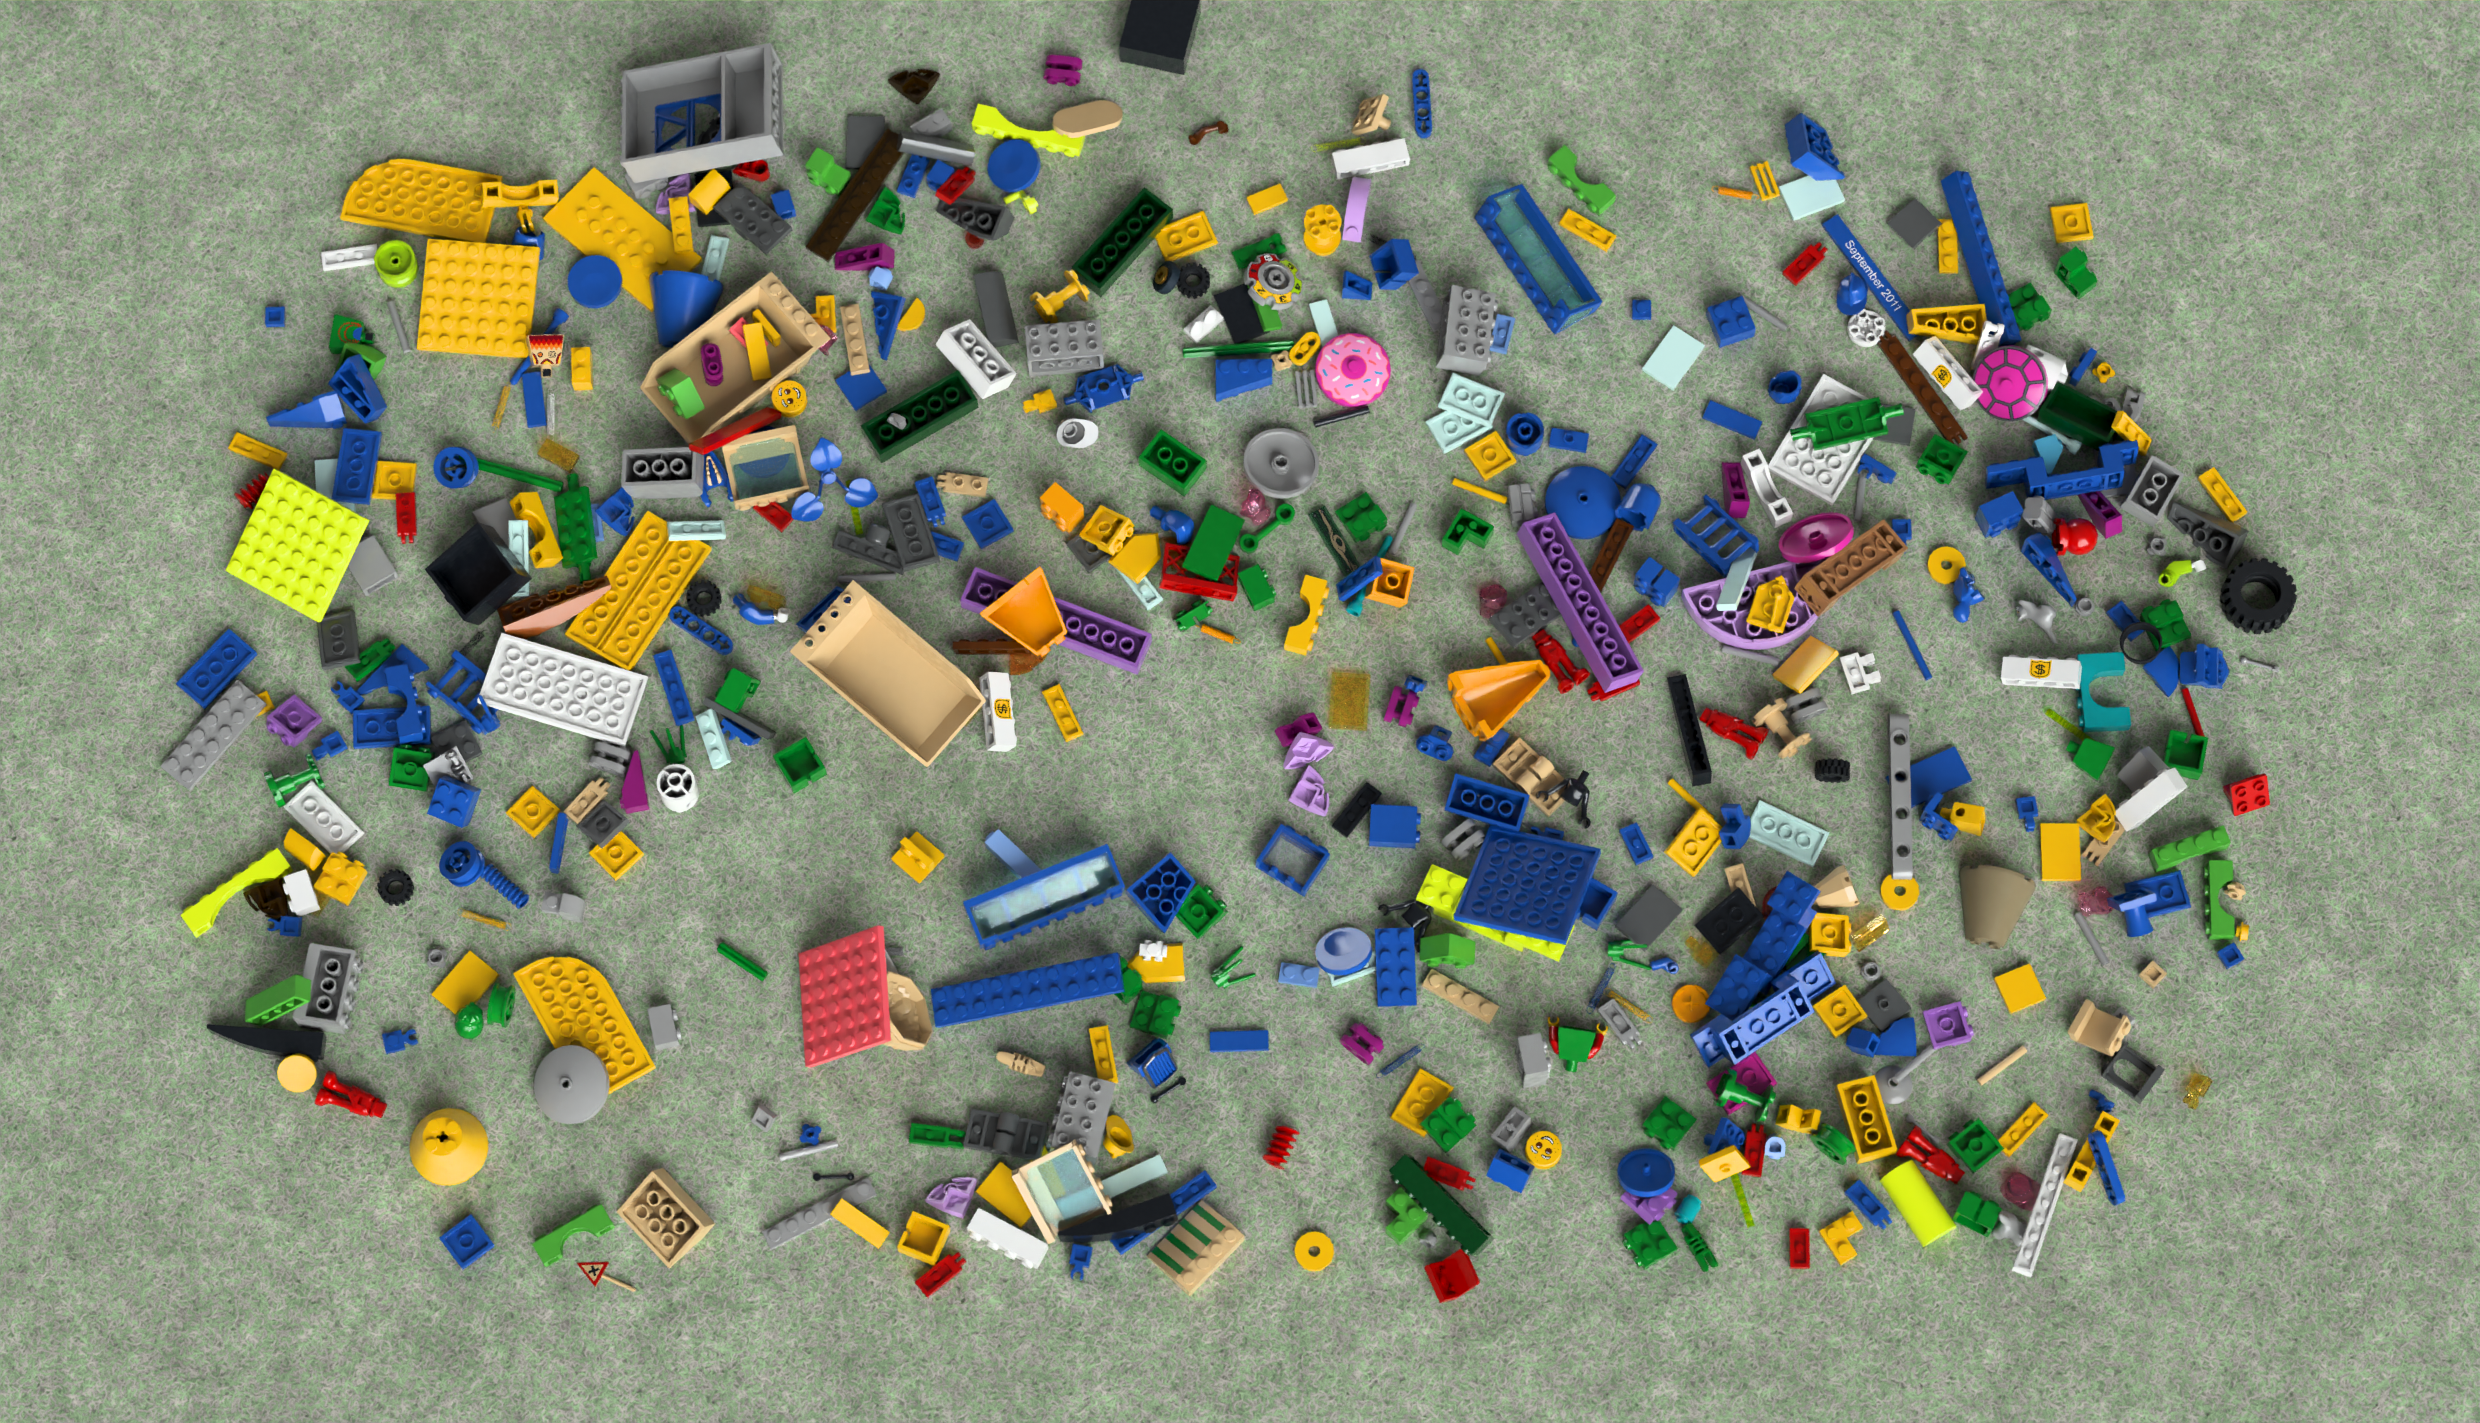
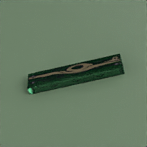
M1323 506L1308 514L1343 576L1347 577L1361 567L1327 508Z

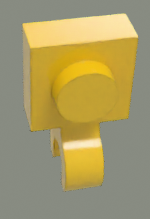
M1051 389L1034 394V400L1023 402L1025 413L1038 409L1039 413H1043L1057 407Z

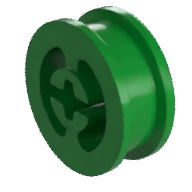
M495 983L488 1004V1025L498 1023L503 1028H507L515 1004V986L510 985L508 988L501 986V983Z
M1822 1123L1820 1125L1821 1130L1810 1137L1811 1141L1832 1161L1845 1165L1847 1156L1854 1154L1856 1151L1854 1145L1836 1128Z

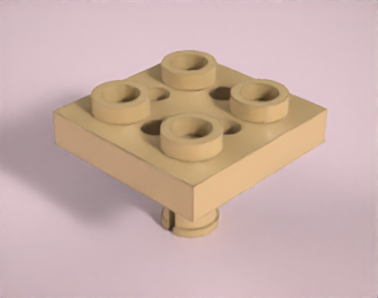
M1381 94L1363 100L1359 105V112L1353 121L1351 132L1355 135H1361L1377 130L1378 127L1384 131L1390 127L1391 120L1382 115L1389 97Z

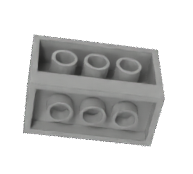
M1100 319L1025 326L1029 377L1092 372L1104 369Z
M309 944L302 976L311 980L310 1002L294 1010L293 1019L299 1027L345 1034L346 1029H350V1010L353 1011L355 1007L354 992H358V974L362 973L364 966L356 950Z

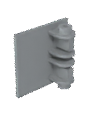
M457 746L423 765L435 789L439 778L446 775L469 785L471 784L470 781L474 779Z

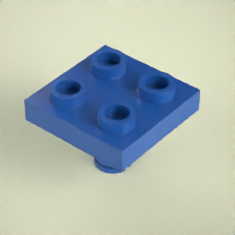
M1721 1117L1715 1135L1707 1133L1704 1137V1144L1710 1146L1708 1151L1710 1155L1732 1145L1740 1151L1746 1133L1728 1118Z

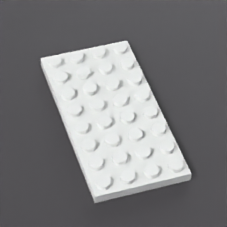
M501 633L479 695H482L489 707L625 747L648 681V676ZM478 697L477 703L481 704V701Z

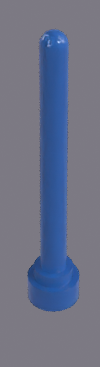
M557 308L553 313V321L543 335H552L559 324L561 325L567 321L569 315ZM529 355L510 379L512 385L518 383L522 374L530 366Z

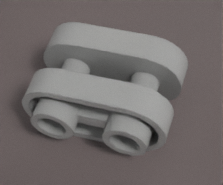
M1811 686L1806 688L1801 694L1797 695L1794 693L1786 697L1787 711L1794 710L1795 712L1790 716L1793 724L1801 723L1828 710L1825 701H1818L1822 696L1819 688ZM1811 702V706L1801 709V706Z
M606 740L596 742L594 751L598 755L591 756L588 764L593 768L624 777L627 768L622 764L623 762H630L632 757L630 749L624 746H619V748L612 746V743ZM607 756L616 759V761L613 762L604 758Z
M1471 818L1460 824L1441 841L1445 848L1450 846L1454 848L1451 855L1456 860L1459 858L1461 860L1465 859L1470 854L1469 851L1475 847L1477 849L1484 842L1485 834L1481 830L1474 832L1473 828L1476 824ZM1467 834L1469 838L1460 844L1458 840Z

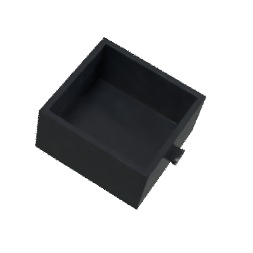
M1131 0L1119 44L1120 61L1185 75L1201 14L1200 0Z
M479 522L425 568L426 572L445 595L446 601L454 607L463 621L476 625L483 623L532 579L496 530Z

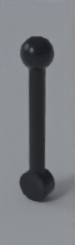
M1180 1078L1178 1083H1176L1175 1085L1171 1086L1170 1088L1163 1091L1157 1096H1152L1150 1099L1151 1102L1157 1103L1158 1099L1168 1094L1175 1088L1179 1087L1180 1085L1184 1086L1186 1084V1079Z
M816 1173L813 1175V1179L816 1182L820 1181V1179L853 1180L854 1174L820 1176V1174Z

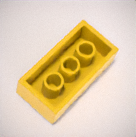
M1875 1075L1837 1084L1835 1093L1849 1140L1856 1149L1854 1152L1856 1163L1860 1164L1895 1155L1897 1147Z

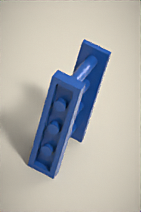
M1706 494L1703 496L1705 507L1687 522H1682L1677 518L1673 522V529L1681 539L1719 574L1727 578L1731 563L1749 547L1756 553L1759 551V540L1754 534H1749L1720 507L1716 499L1710 498ZM1712 512L1718 517L1700 534H1695L1692 531V527L1708 513ZM1722 524L1731 529L1713 546H1708L1705 543V539ZM1736 535L1744 541L1726 558H1721L1718 555V551Z
M455 650L451 655L454 661L452 663L453 666L435 686L428 681L426 683L427 692L434 699L438 697L472 725L471 728L477 734L483 733L486 736V730L481 731L479 726L455 702L473 682L479 681L483 686L487 674ZM464 669L468 673V677L448 698L441 692V689L458 670ZM480 691L466 706L470 712L479 704L477 700Z

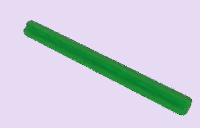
M1282 340L1184 347L1183 357L1198 358L1290 351L1294 347V341Z
M477 458L479 470L556 492H561L564 483L562 481Z

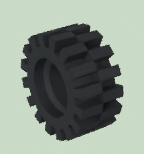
M1194 262L1191 266L1190 263H1187L1186 267L1183 265L1177 282L1178 291L1182 292L1183 296L1187 295V298L1193 296L1194 299L1197 296L1202 297L1203 293L1206 294L1207 289L1210 287V275L1205 267L1202 268V264L1196 266ZM1196 275L1201 281L1199 285L1191 287L1186 283L1187 277Z
M701 580V583L696 581L695 585H691L690 590H687L686 600L688 606L696 615L700 614L702 617L704 615L710 616V613L714 614L716 609L719 610L722 603L719 588H717L716 584H711L709 580L707 582ZM702 592H707L711 595V601L706 605H701L697 602V596Z
M1838 758L1817 760L1815 762V778L1820 782H1846L1850 779V762L1843 759L1838 760Z
M391 869L389 873H383L384 877L380 876V883H377L380 897L391 906L393 904L395 906H399L401 903L402 905L406 904L405 901L411 899L410 896H413L414 890L410 876L405 871H400L399 869H395V871ZM394 881H399L403 884V889L399 894H391L389 892V885Z

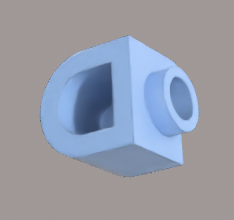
M876 266V268H872L868 275L870 286L886 291L893 279L892 272L884 267Z
M1778 1133L1770 1134L1766 1138L1765 1155H1768L1769 1158L1780 1159V1157H1785V1139Z

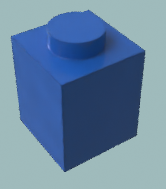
M937 160L926 177L928 187L933 191H937L954 174V168Z
M779 190L771 195L777 215L783 220L796 216L789 190Z
M1853 1027L1847 1037L1846 1045L1854 1053L1873 1058L1881 1040L1873 1032Z

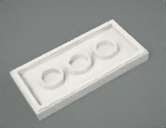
M312 780L286 803L287 805L283 806L330 854L331 852L337 854L338 851L344 853L364 834Z

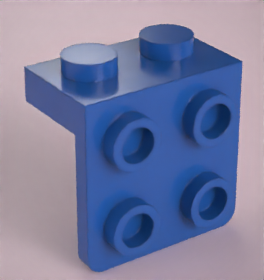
M1936 792L1934 796L1930 795L1921 809L1923 813L1919 820L1922 821V825L1927 829L1937 831L1940 838L1952 841L1958 828L1935 813L1943 798L1942 794Z

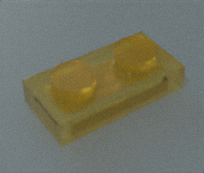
M548 438L537 453L539 457L571 473L580 459L578 454Z
M749 585L747 589L748 597L753 602L761 603L762 601L768 603V606L773 609L784 608L787 603L785 596L753 585Z
M1880 914L1851 935L1853 945L1858 952L1890 930L1886 918Z

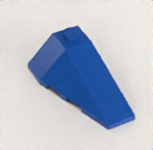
M336 390L312 397L313 401L310 403H298L297 407L293 410L284 409L266 417L270 427L333 429L343 427V424H347L343 404Z
M2040 532L2027 537L2022 546L2021 553L2072 607L2077 598L2051 540Z

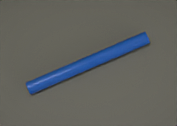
M1900 611L1893 612L1892 615L1925 680L1931 679L1932 675Z

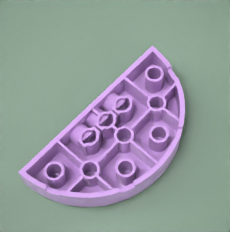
M1829 557L1810 563H1794L1789 561L1751 571L1737 610H1717V602L1726 578L1683 589L1681 598L1695 623L1716 640L1736 648L1749 650L1779 647L1803 635L1819 618L1794 587L1806 573ZM1780 575L1783 576L1786 585L1794 596L1783 633L1769 631L1746 622L1757 587L1774 580Z

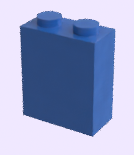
M1371 804L1369 846L1415 849L1416 843H1420V831H1416V826L1421 822V813H1417V806Z

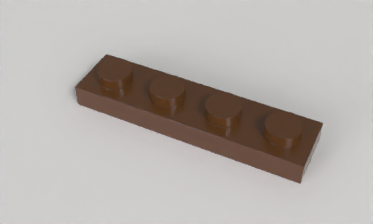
M1618 518L1589 572L1600 593L1634 529L1633 525Z
M960 639L957 642H953L952 647L954 652L959 655L1031 654L1030 650L1016 640L1007 641L1005 639H997L996 641Z

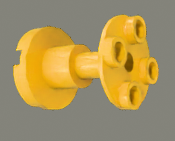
M1325 204L1316 205L1307 210L1304 218V227L1306 229L1304 232V244L1306 248L1319 256L1332 254L1341 242V232L1339 230L1341 227V216L1339 212L1335 210L1333 205Z
M1074 270L1064 271L1069 285L1059 292L1052 291L1045 297L1037 291L1030 295V300H1035L1036 305H1034L1035 310L1046 323L1050 321V324L1058 322L1055 312L1064 307L1063 302L1074 294H1077L1084 302L1088 301L1087 295L1089 290L1084 284L1081 285L1078 282V276Z

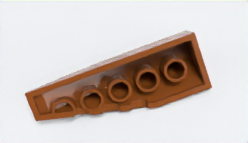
M604 576L584 581L581 586L568 585L565 590L558 592L556 589L548 590L546 595L532 594L501 606L497 611L506 634L527 639L532 636H538L542 632L569 620L597 601L612 587L608 577Z

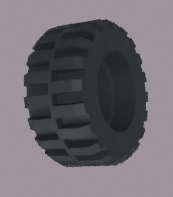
M2251 558L2249 562L2244 560L2240 562L2239 566L2236 565L2228 574L2221 588L2220 602L2223 603L2221 608L2223 613H2228L2226 616L2228 621L2233 620L2235 622L2233 626L2236 628L2243 627V632L2246 633L2253 630L2254 634H2261L2262 631L2270 633L2273 628L2277 630L2281 627L2282 623H2285L2290 616L2297 599L2295 594L2297 591L2296 585L2292 584L2294 579L2291 575L2287 576L2286 568L2278 567V563L2275 561L2269 563L2266 558H2262L2261 561H2258L2257 558ZM2251 582H2258L2268 586L2274 593L2275 605L2266 610H2259L2249 606L2242 597V587Z

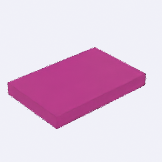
M1756 1052L1730 1067V1069L1737 1071L1736 1082L1746 1085L1747 1090L1755 1094L1761 1095L1769 1085L1775 1086L1777 1084ZM1727 1070L1706 1083L1717 1100L1719 1095L1715 1092L1724 1073L1728 1074ZM1728 1100L1723 1109L1729 1116L1747 1103L1742 1101L1741 1104Z

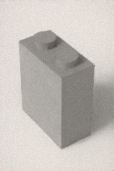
M374 535L363 538L348 564V569L365 596L397 579L398 574Z
M2147 746L2144 749L2138 748L2131 755L2133 758L2131 760L2128 759L2120 766L2122 770L2117 776L2132 792H2135L2138 789L2142 790L2145 787L2144 783L2148 780L2157 778L2156 774L2164 768L2169 770L2170 768Z

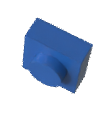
M1632 300V320H1651V300Z
M265 307V326L285 327V307Z
M2234 942L2216 953L2226 969L2245 959Z

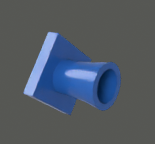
M2141 887L2106 898L2108 906L2120 912L2124 911L2128 937L2146 935L2154 930L2148 918L2145 904L2157 901L2156 893Z

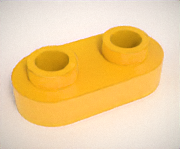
M1308 332L1294 345L1289 352L1290 360L1294 365H1304L1321 346L1319 335L1315 332ZM1315 341V344L1309 345V342ZM1298 354L1303 355L1301 359H1297L1296 356Z

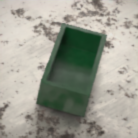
M2060 382L2056 383L2040 408L2039 422L2099 451V447L2105 444H2112L2118 434L2111 427L2117 410Z

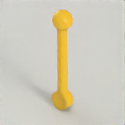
M1780 593L1774 594L1775 601L1771 621L1767 626L1769 631L1775 629L1774 620L1778 601L1781 599Z

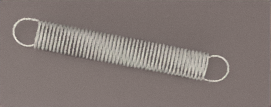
M547 395V407H548L547 414H548V411L551 409L552 412H553V416H554L553 408H552V406H548V403L551 401L552 404H553V407H554V404H555V403H553L552 398H548V395ZM548 414L547 423L548 419L552 418L554 424V419L551 414ZM549 422L547 426V435H553L551 430L548 431V427L551 426L554 433V427L552 423Z

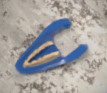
M713 451L704 455L703 494L700 496L707 508L712 504L711 500L708 499L709 495H707V492L714 487H727V492L729 493L727 499L731 502L734 501L728 473Z

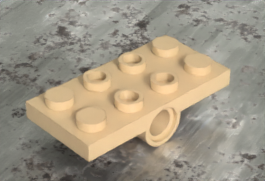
M1520 737L1493 763V767L1521 793L1530 795L1529 800L1547 817H1550L1565 802L1560 797L1565 787L1550 795L1545 802H1543L1545 798L1543 793L1536 798L1538 791H1547L1563 781L1564 778L1554 770V766L1547 758L1542 755L1539 756Z

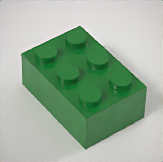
M1160 429L1138 457L1140 467L1184 497L1207 469V460L1162 429Z

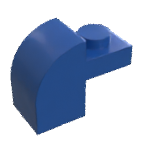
M1724 803L1720 807L1726 823L1719 831L1722 844L1727 849H1741L1750 835V816L1743 814L1740 804Z

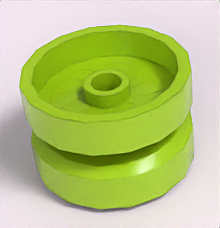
M392 240L382 244L376 250L374 264L382 282L390 287L400 288L411 284L415 280L419 266L411 246L403 241Z

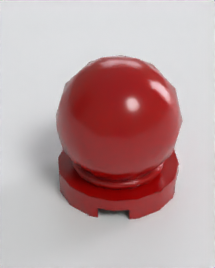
M2055 518L2053 520V523L2056 524V530L2052 533V545L2054 549H2057V556H2064L2066 551L2075 555L2088 554L2096 546L2098 533L2096 527L2089 520L2075 518L2067 523L2064 518Z

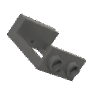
M2126 1042L2123 1047H2120L2118 1052L2114 1053L2115 1058L2112 1062L2108 1060L2102 1067L2104 1071L2102 1077L2141 1104L2165 1069L2160 1065L2157 1068L2128 1048L2127 1045L2129 1043ZM2125 1059L2150 1076L2140 1091L2115 1074L2113 1069L2116 1061Z

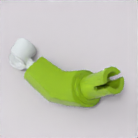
M2191 560L2173 561L2160 573L2158 581L2164 587H2171L2177 582L2180 575L2191 573L2193 567L2196 572L2206 569L2205 563L2202 560L2191 563Z

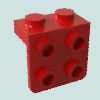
M1459 1249L1443 1261L1431 1263L1424 1267L1440 1303L1455 1300L1480 1283L1469 1256L1462 1249Z

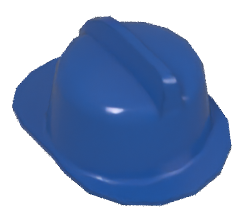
M1853 272L1841 280L1837 292V307L1845 315L1860 313L1865 308L1867 302L1868 286L1864 280Z

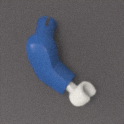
M738 594L741 599L737 595L733 598V603L740 609L739 614L756 625L774 624L775 619L784 623L788 619L787 608H779L778 614H773V610L759 609L754 603L748 602L743 594Z

